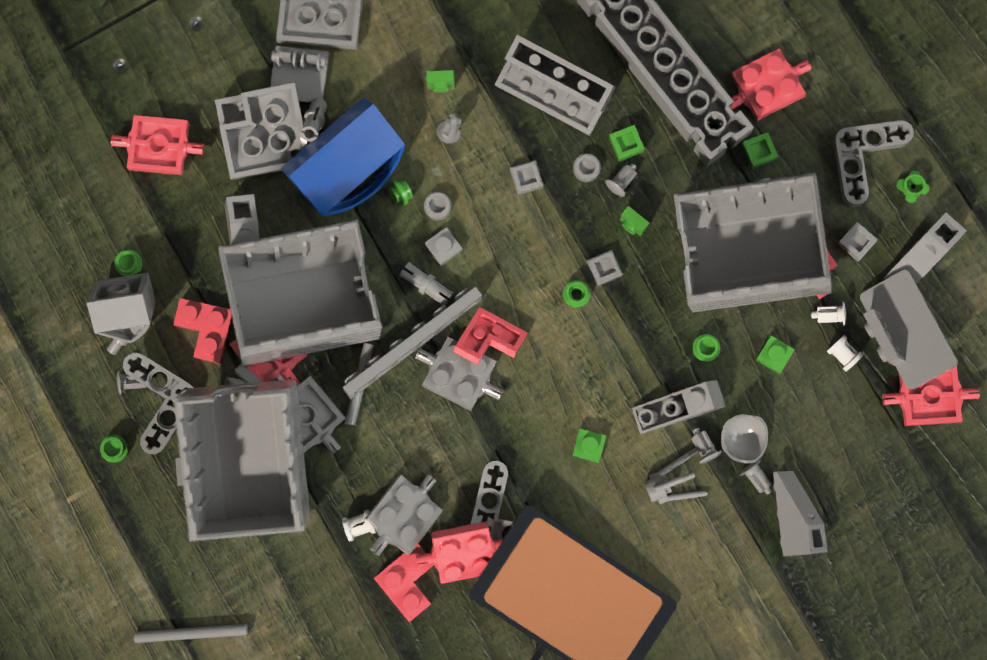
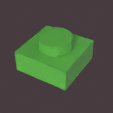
M454 70L426 71L428 89L443 93L455 88Z
M635 125L609 134L610 142L619 162L643 153L645 150Z
M768 132L746 140L741 144L752 169L778 158Z
M629 206L620 217V220L623 222L621 224L622 227L632 235L637 233L642 236L650 224Z
M770 336L757 356L756 361L780 374L793 354L794 349L775 337Z
M579 429L572 456L599 463L606 436Z

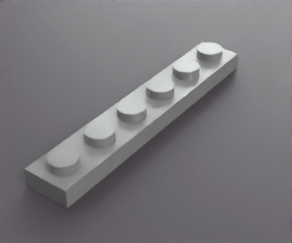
M474 287L470 291L467 288L461 291L454 298L456 300L455 303L449 307L446 305L440 307L433 313L434 318L427 324L423 321L411 330L412 335L406 340L400 338L389 347L390 352L385 356L377 355L367 363L369 368L361 374L357 371L350 375L344 381L346 385L343 387V391L350 400L478 304L482 299V294L478 289Z

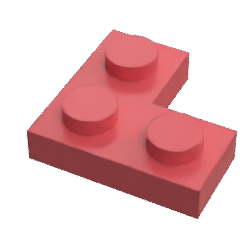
M180 298L173 325L200 331L193 357L222 364L233 321L231 309Z
M479 307L457 342L453 352L477 365L489 345L514 358L528 332Z
M419 543L410 554L406 555L404 553L374 578L409 622L431 605L430 601L414 583L434 566V564L417 567L415 555L427 554Z

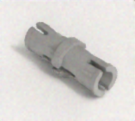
M313 99L309 110L304 114L301 137L306 141H315L319 130L324 126V114L327 104L322 99Z
M411 262L405 265V268L412 272L413 275L402 270L400 273L401 278L419 288L421 294H428L442 304V306L449 303L440 294L442 293L451 299L454 295L453 291L435 281V277L432 274L428 276Z

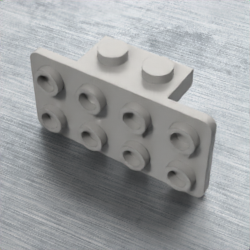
M902 270L861 293L860 300L867 311L863 314L867 321L864 323V327L871 338H876L879 347L876 349L881 359L896 366L907 388L915 389L958 365L955 354L909 271Z

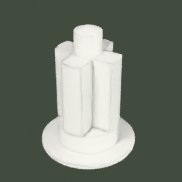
M842 301V306L817 307V311L811 312V317L818 318V323L843 322V326H845V303Z

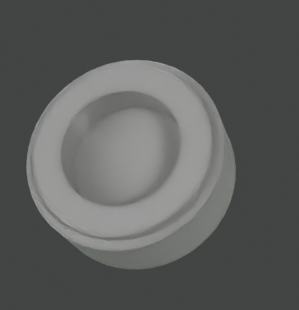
M592 154L578 156L573 166L574 175L582 182L595 180L601 169L598 158Z
M442 192L429 194L424 201V209L427 216L433 220L445 219L451 212L449 197Z

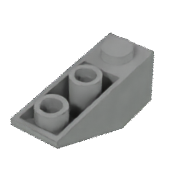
M254 194L226 197L225 211L230 245L259 239Z
M945 212L887 273L884 279L886 280L902 270H907L911 273L917 284L967 230Z
M715 380L703 382L633 407L632 411L640 434H644L726 407L718 382Z
M794 471L773 472L778 508L777 517L781 534L780 544L783 556L828 552L824 523Z

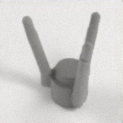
M696 448L685 453L660 471L649 475L650 480L644 481L651 502L658 500L659 504L667 501L708 495L707 491L667 495L672 492L670 487L695 478V473L683 475L670 481L666 477L661 478L698 453Z

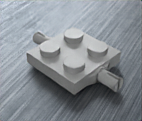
M447 337L441 350L435 355L422 348L419 349L415 358L430 365L429 373L422 387L469 411H472L477 400L484 393L499 401L504 390L490 384V375L497 361L483 355L477 365L453 352L458 341Z
M282 375L277 377L278 380H284ZM310 375L301 384L297 385L303 451L305 453L313 445L322 442L333 455L341 446H339L331 434L334 428L346 417Z
M402 475L397 476L365 517V520L376 529L380 536L370 548L374 554L380 556L388 543L397 546L406 555L410 554L443 510L432 502L427 495L428 491L436 483L432 476L426 475L419 486L411 484Z

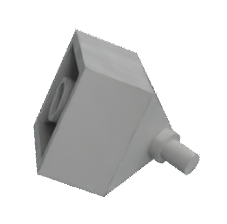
M149 273L94 281L87 300L94 333L113 338V341L107 348L108 352L116 355L122 346L136 341L147 331L156 304Z

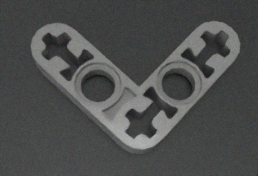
M899 120L841 129L835 135L833 147L843 201L848 206H861L869 196L863 152L906 146L914 135V130L908 122ZM898 128H900L901 132H906L907 135L902 140H900L899 136H890L888 139L889 143L886 142L887 135L895 133ZM867 132H877L880 135V142L878 144L869 143L866 139ZM858 133H861L860 141H853L849 147H846L845 143H840L844 135H847V138L851 140L856 139L859 136ZM846 161H854L857 164L858 172L856 174H848L844 170V163ZM860 178V181L855 183V188L862 195L858 197V200H855V197L849 196V193L853 190L852 181Z
M138 352L130 353L123 361L125 373L165 398L140 437L142 449L146 453L157 454L164 449L177 429L176 420L170 426L163 425L160 422L161 413L165 410H171L175 413V407L167 405L170 399L174 403V398L178 396L175 393L177 389L183 390L185 387H194ZM137 357L141 358L140 364L148 369L149 364L154 366L148 373L146 381L140 378L144 375L143 372L135 370L134 373L129 371L131 366L128 364V361L130 359L136 360ZM163 372L166 374L167 383L164 387L157 388L152 385L151 378L154 373ZM156 423L161 429L169 432L166 436L161 432L157 439L160 445L158 447L152 446L150 449L147 448L148 442L145 438L147 436H154L157 429L152 428V426Z
M500 461L489 462L483 470L471 524L482 522L483 515L477 516L478 510L485 513H495L494 519L488 517L487 520L488 526L491 527L489 534L493 540L503 539V529L514 524L511 521L498 519L508 479L507 467ZM495 466H499L500 472L504 473L503 478L498 477L496 486H502L500 492L493 488H484L485 482L489 485L491 484L492 476L488 474V470H493ZM486 493H493L497 497V504L492 509L484 508L481 503V498Z

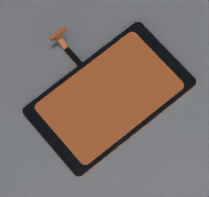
M530 505L523 508L469 592L472 600L540 644L530 660H539L546 648L563 660H643L677 607L674 599Z

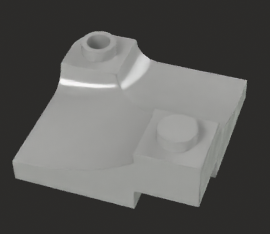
M295 82L215 100L231 180L281 171L280 168L292 159V151H301L308 145V142L301 137L304 124Z

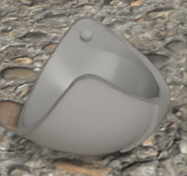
M746 414L737 415L729 419L724 424L721 434V445L724 452L731 459L742 463H754L762 457L768 443V429L764 420L758 416Z

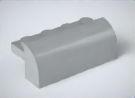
M517 35L505 57L507 62L495 86L591 136L613 95L615 86Z

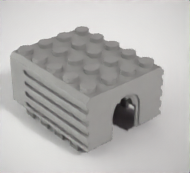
M816 173L674 194L677 225L682 238L686 270L683 271L687 302L692 313L831 294L832 285Z
M358 220L218 247L243 367L379 339L382 325L375 294L369 291L364 265L365 249Z
M296 380L184 389L181 394L174 398L189 541L305 531L310 519Z

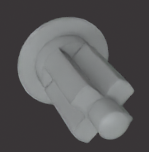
M450 114L448 119H445L444 122L438 125L436 131L438 138L445 143L456 142L460 137L459 127L461 119H458L455 114Z
M634 164L623 166L612 180L607 179L605 181L607 187L614 194L624 197V189L637 175L636 171H634L636 166Z
M120 370L117 371V387L120 394L121 390L146 388V386L127 374H120ZM143 372L144 375L140 378L146 381L147 376H145V372Z
M699 428L693 430L694 436L691 439L702 457V460L699 462L700 464L709 462L722 453V451H716L706 431L701 432Z
M760 460L747 465L741 471L740 476L745 474L759 493L764 491L766 494H770L772 492L770 488L772 482L759 467Z

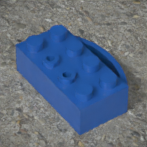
M363 97L323 131L315 141L309 143L280 169L320 215L329 216L350 210L373 196L396 169L403 154L405 144L376 106ZM383 165L380 172L365 188L353 196L342 200Z

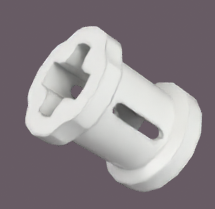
M843 335L827 352L833 354L844 366L843 370L846 372L864 354L857 352L846 341L847 337Z
M369 509L364 510L363 514L349 519L347 517L342 518L343 527L349 542L359 535L368 532L371 534L376 533V529L365 520V517L370 512Z

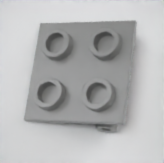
M276 46V49L272 51V61L274 63L270 87L295 82L299 102L311 103L316 98L323 100L329 52Z

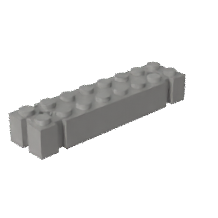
M576 0L588 16L595 13L597 16L596 27L686 142L690 139L696 142L693 151L706 167L724 155L728 147L726 144L729 143L734 148L750 136L754 128L741 110L734 114L731 110L734 101L654 0H619L617 3L615 2L616 0H613V2L610 0ZM709 124L712 125V126L715 125V124H717V125H718L717 130H716L715 128H713V129L709 128Z

